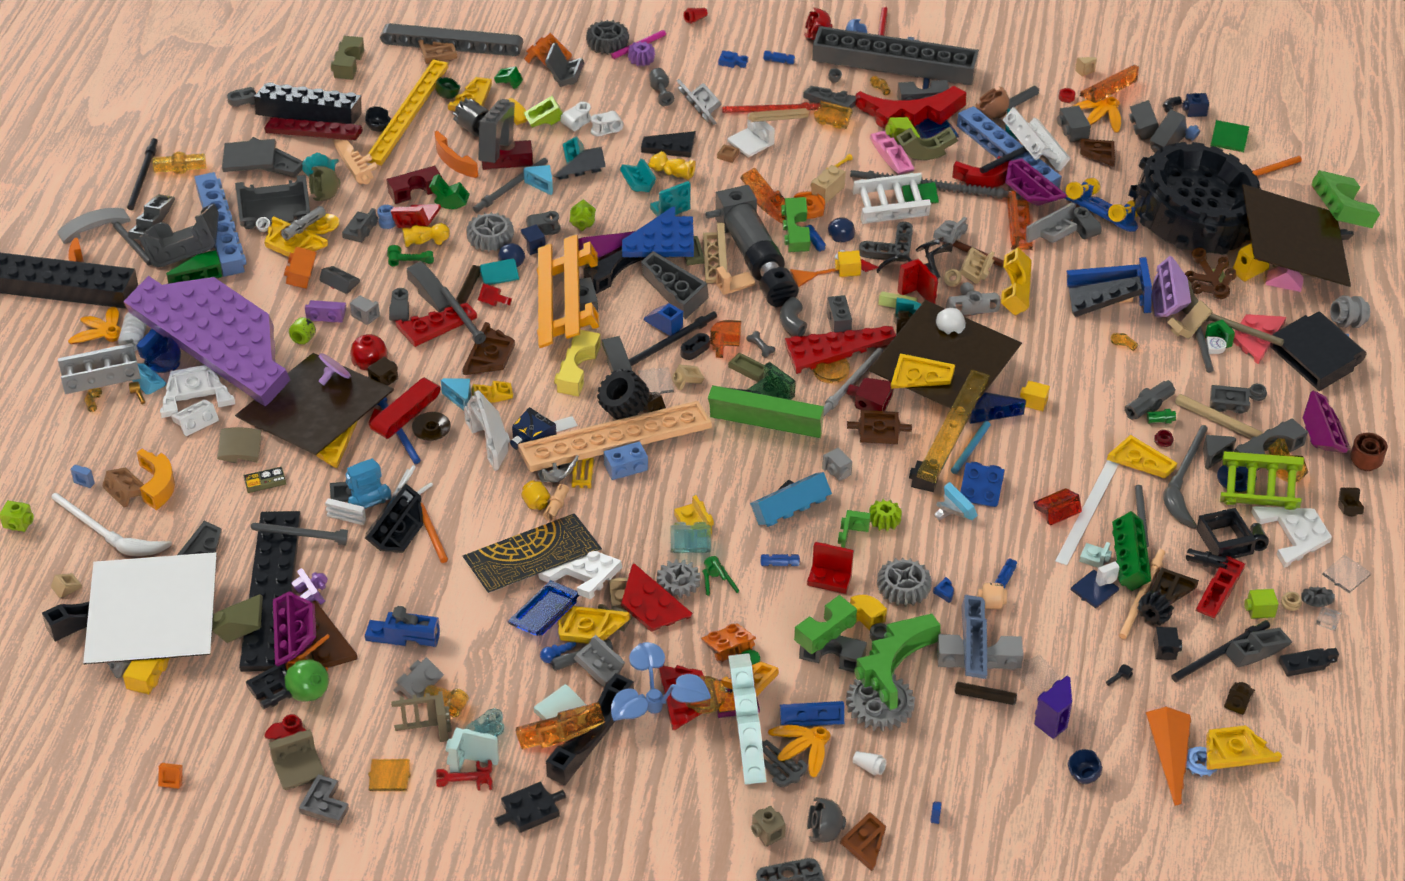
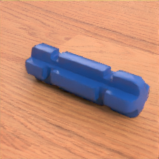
M765 51L763 54V59L767 61L771 59L773 62H787V64H794L795 56L791 54L787 56L785 53H771V51Z
M812 225L805 226L809 227L810 241L817 251H824L826 244Z
M762 554L760 563L761 566H769V564H772V566H788V564L799 566L800 557L798 554H791V556H788V554H772V556Z
M1011 558L1007 559L994 583H1001L1005 588L1017 567V561Z

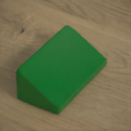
M935 182L917 184L922 200L930 199L931 204L939 203ZM910 185L902 186L905 202L915 201Z

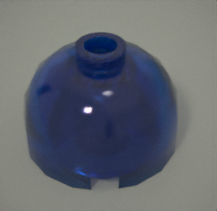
M165 336L151 348L153 353L151 356L147 354L144 360V364L157 373L174 371L180 365V346L170 336L168 338Z

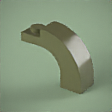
M951 127L926 139L917 137L911 128L896 136L904 151L910 157L917 160L939 158L946 154L944 149L958 142Z

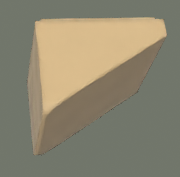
M1077 58L1075 71L1082 77L1095 72L1097 58Z
M73 573L58 574L54 576L51 588L59 598H63L82 588V584Z

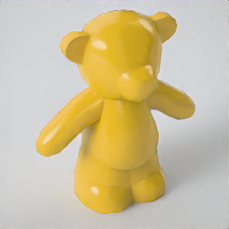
M660 151V153L650 158L648 166L654 171H664L667 175L672 174L675 177L689 180L694 175L696 162L694 160L685 162L684 159L668 160L666 153Z
M437 223L432 227L415 225L412 228H402L406 248L413 243L419 245L431 239L434 240L435 244L442 245V242L447 240L450 235L449 227L443 223Z

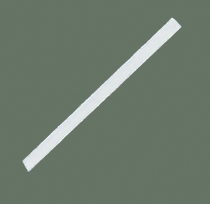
M1107 460L1056 558V562L1064 565L1068 564L1119 465L1118 463Z

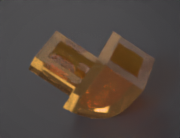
M723 320L712 326L710 344L713 345V350H716V358H723L725 346H740L741 321Z

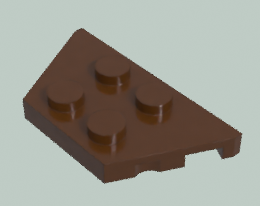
M485 322L481 331L486 335V339L481 344H474L462 369L463 375L504 370L514 349L515 340L504 335L499 329L495 331L488 322Z

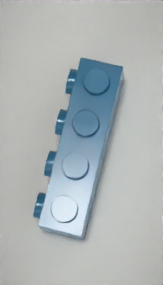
M819 472L751 502L750 505L758 525L769 527L778 523L777 519L781 517L786 519L793 516V512L796 510L804 511L809 509L811 503L815 502L818 504L827 500L826 496L831 495L832 492L824 472Z

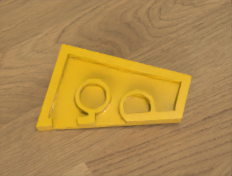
M900 353L891 382V389L951 384L955 365Z
M1129 435L1107 456L1109 461L1162 478H1167L1177 469L1178 464L1132 435Z

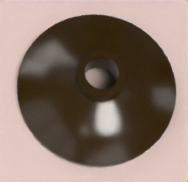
M438 412L423 413L416 417L412 423L413 433L418 438L427 441L443 438L448 434L451 427L448 417Z

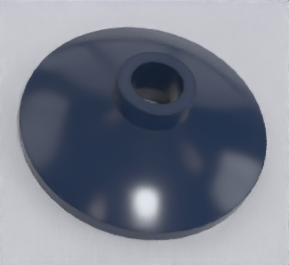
M1222 465L1217 472V479L1226 489L1228 467L1227 465ZM1238 466L1236 468L1235 492H1246L1248 469Z

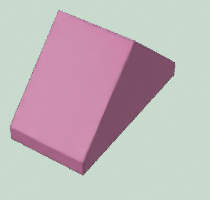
M1277 266L1268 271L1265 285L1301 292L1304 278L1297 271Z

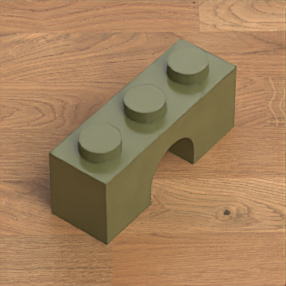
M343 37L342 42L339 43L338 52H335V59L331 62V71H333L334 78L354 79L357 71L356 60H361L365 51L363 37Z

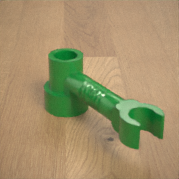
M391 245L387 248L388 264L390 266H397L399 261L434 263L433 251H426L421 254H401L402 249L397 245Z

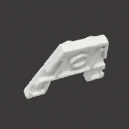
M205 365L170 372L160 414L161 418H165L177 413L176 401L216 394L219 408L235 405V398L233 395H230L227 387L222 385L215 372Z
M1252 507L1251 513L1257 523L1265 524L1278 521L1293 545L1278 549L1277 556L1284 568L1290 566L1291 562L1295 560L1299 561L1310 551L1314 552L1331 542L1332 536L1315 509L1296 508L1295 510H1288L1284 507Z
M592 551L586 556L539 573L538 576L540 580L550 584L565 575L585 581V583L577 587L578 595L591 599L595 596L594 591L596 589L601 590L604 587L603 582L606 579L611 580L623 567L621 560L598 551Z

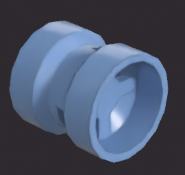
M382 205L377 210L379 226L383 229H391L396 225L390 212L393 208L392 205Z

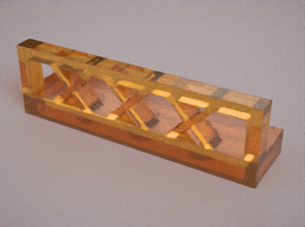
M1132 65L1081 91L1080 96L1097 103L1137 82L1139 66Z
M1009 191L1007 209L1011 249L1019 247L1021 250H1032L1033 242L1019 243L1022 239L1026 241V231L1022 233L1019 229L1023 228L1026 230V227L1031 224L1029 203L1027 200H1017L1016 191ZM1017 206H1024L1025 208L1019 210ZM1021 216L1025 220L1021 222L1018 220V217Z

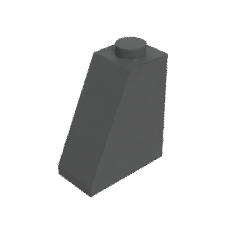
M1170 109L1150 139V146L1153 152H1157L1167 145L1179 143L1186 136L1187 125L1185 115Z

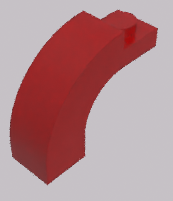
M956 161L953 165L952 178L965 182L967 186L969 184L971 186L976 185V187L981 185L982 188L986 186V188L991 187L993 189L1005 184L1009 161L984 174L980 172V167H973Z

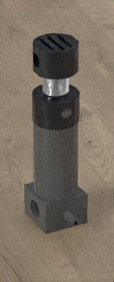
M744 185L717 191L715 210L706 212V218L715 217L717 223H724L725 233L730 232L752 276L760 281V289L767 302L771 306L780 307L790 297L796 298L799 292L798 285L791 272L784 268V258L757 213V199L750 186Z

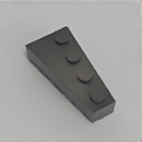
M654 251L641 261L643 277L670 304L683 311L684 319L689 317L709 298L706 282Z

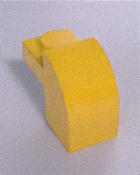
M856 595L850 598V603L857 608L856 623L860 621L870 631L874 624L886 622L887 608L879 600L869 595Z

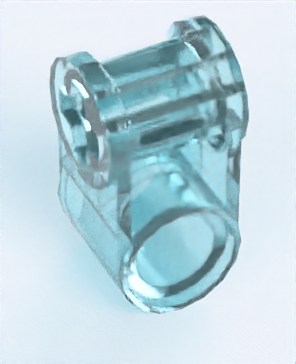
M489 709L475 721L469 723L465 729L484 734L489 733L497 737L504 731L503 713L499 709Z

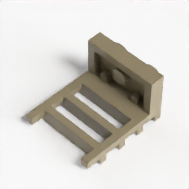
M439 691L438 695L430 696V693H425L426 697L417 698V695H412V699L404 700V696L399 697L400 700L391 701L392 707L401 706L403 724L394 725L395 731L438 725L440 742L448 741V732H452L449 706H444L442 691ZM418 704H427L428 721L420 722ZM406 705H414L416 722L407 723Z

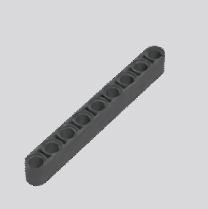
M392 23L386 24L380 35L381 41L387 45L419 47V40H424V44L433 45V42L454 44L456 51L518 56L524 43L523 38L519 35Z

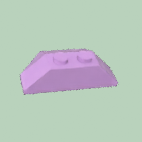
M1169 256L1157 266L1156 271L1158 273L1152 287L1154 314L1157 318L1178 313L1191 303L1188 278L1174 258Z

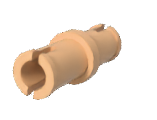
M559 484L554 495L549 498V505L543 513V517L546 520L551 518V521H554L559 509L563 507L564 499L569 492L567 485Z

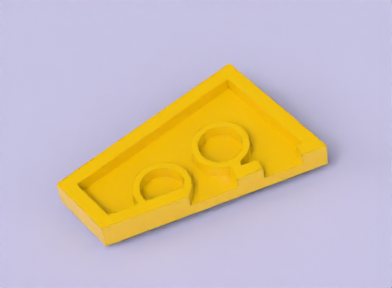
M475 77L465 87V91L462 94H458L454 102L448 104V110L455 111V106L460 101L464 102L465 98H471L481 106H484L492 86V79Z

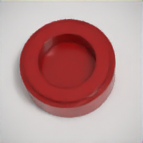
M1063 88L1059 91V100L1065 103L1073 102L1076 93L1073 89Z

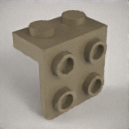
M310 729L268 743L271 759L284 790L313 782L318 774L325 776Z

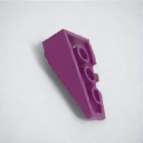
M635 231L579 238L578 251L584 249V243L591 242L599 258L621 247L622 240Z

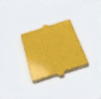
M372 759L371 771L368 773L370 778L369 791H407L408 778L411 777L409 772L410 759Z

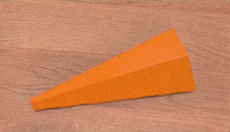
M1166 706L1148 711L1146 716L1174 805L1177 806L1182 804L1181 797L1182 789H1184V774L1186 773L1188 738L1190 737L1189 729L1192 720L1190 714Z

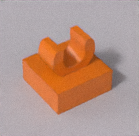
M161 763L158 766V786L180 789L182 786L183 765Z

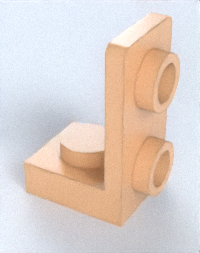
M723 266L716 268V285L723 295L755 285V280L749 272L731 277L730 273Z

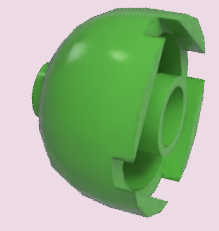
M311 659L295 662L292 667H289L285 676L287 691H290L295 700L301 702L314 701L322 697L327 691L329 684V675L326 668L320 662Z

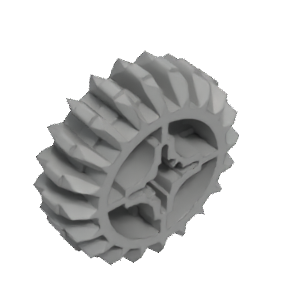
M484 212V215L478 214L477 218L473 217L472 221H469L466 233L471 246H475V249H481V251L488 250L490 252V250L496 251L505 244L511 243L514 229L512 222L505 215L500 216L499 213L493 214L491 212L486 214Z
M903 557L901 560L894 558L893 562L887 561L886 565H882L881 570H879L877 577L879 593L883 594L884 599L889 598L890 603L896 602L897 606L900 603L904 604L905 607L909 603L913 606L916 602L921 603L931 591L932 579L929 570H926L925 565H920L919 560L913 562L911 558L909 560H905Z

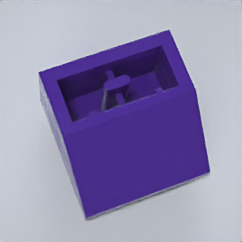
M1068 675L1061 681L1057 680L1051 689L1047 692H1042L1037 699L1038 705L1035 711L1034 725L1052 739L1056 738L1068 727L1072 706L1071 679Z

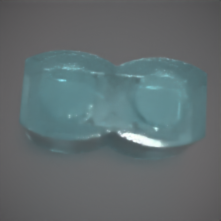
M676 522L670 526V552L707 553L711 551V525H706L705 522H695L694 525Z

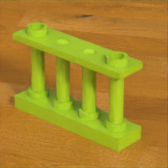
M1224 451L1222 465H1227L1228 481L1227 492H1221L1220 502H1224L1226 505L1242 503L1280 506L1288 510L1300 508L1302 498H1295L1296 472L1302 471L1304 457ZM1238 466L1248 469L1247 494L1235 493L1236 468ZM1266 468L1268 470L1267 496L1255 495L1256 469ZM1278 469L1288 472L1287 497L1275 496L1276 471Z

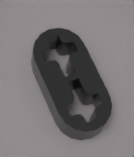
M698 333L684 342L680 347L681 357L685 360H692L705 352L710 347V337L705 333Z

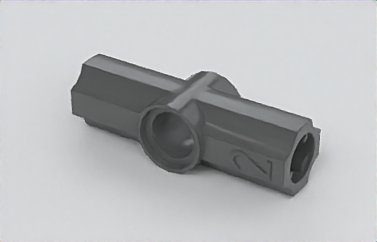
M1169 380L1162 381L1152 389L1145 388L1137 399L1125 406L1124 411L1131 420L1138 419L1148 411L1155 412L1160 408L1163 401L1175 394L1176 389Z

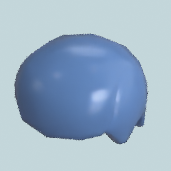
M851 19L846 26V30L867 33V27L859 22L861 21L860 19Z

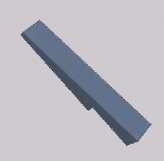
M964 595L961 610L965 676L986 679L987 619H985V600L983 597Z

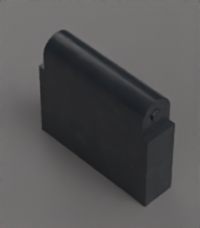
M1316 312L1309 317L1305 315L1272 334L1284 340L1282 346L1270 342V348L1318 391L1353 372L1354 367L1360 364L1367 355L1363 348L1321 312Z

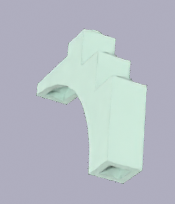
M749 653L731 655L728 658L744 783L746 785L766 782L760 720Z

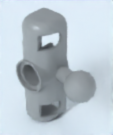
M965 282L960 287L962 295L951 296L947 299L946 308H956V305L962 304L960 312L963 315H976L999 311L1000 296L995 292L980 293L974 291V286L969 282ZM990 302H995L996 307L991 309Z

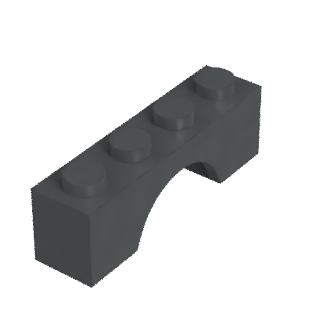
M1291 418L1286 422H1281L1272 429L1266 430L1263 434L1253 437L1250 441L1238 445L1234 452L1265 454V451L1269 449H1282L1291 453L1305 445L1308 431Z

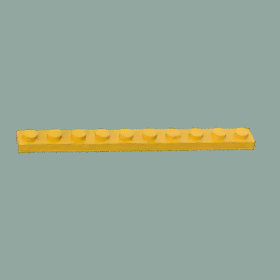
M432 60L368 154H370L372 160L367 163L375 162L377 165H383L434 90L436 81L439 77L442 78L447 71V62Z

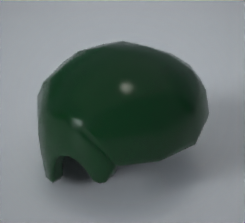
M439 77L435 86L437 94L445 99L455 98L461 88V85L455 80L447 77Z

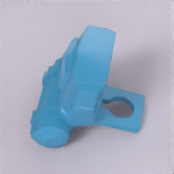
M373 458L347 468L345 474L346 483L349 489H351L352 496L348 497V503L367 509L380 503H386V500L391 499V490L386 484H381V468Z

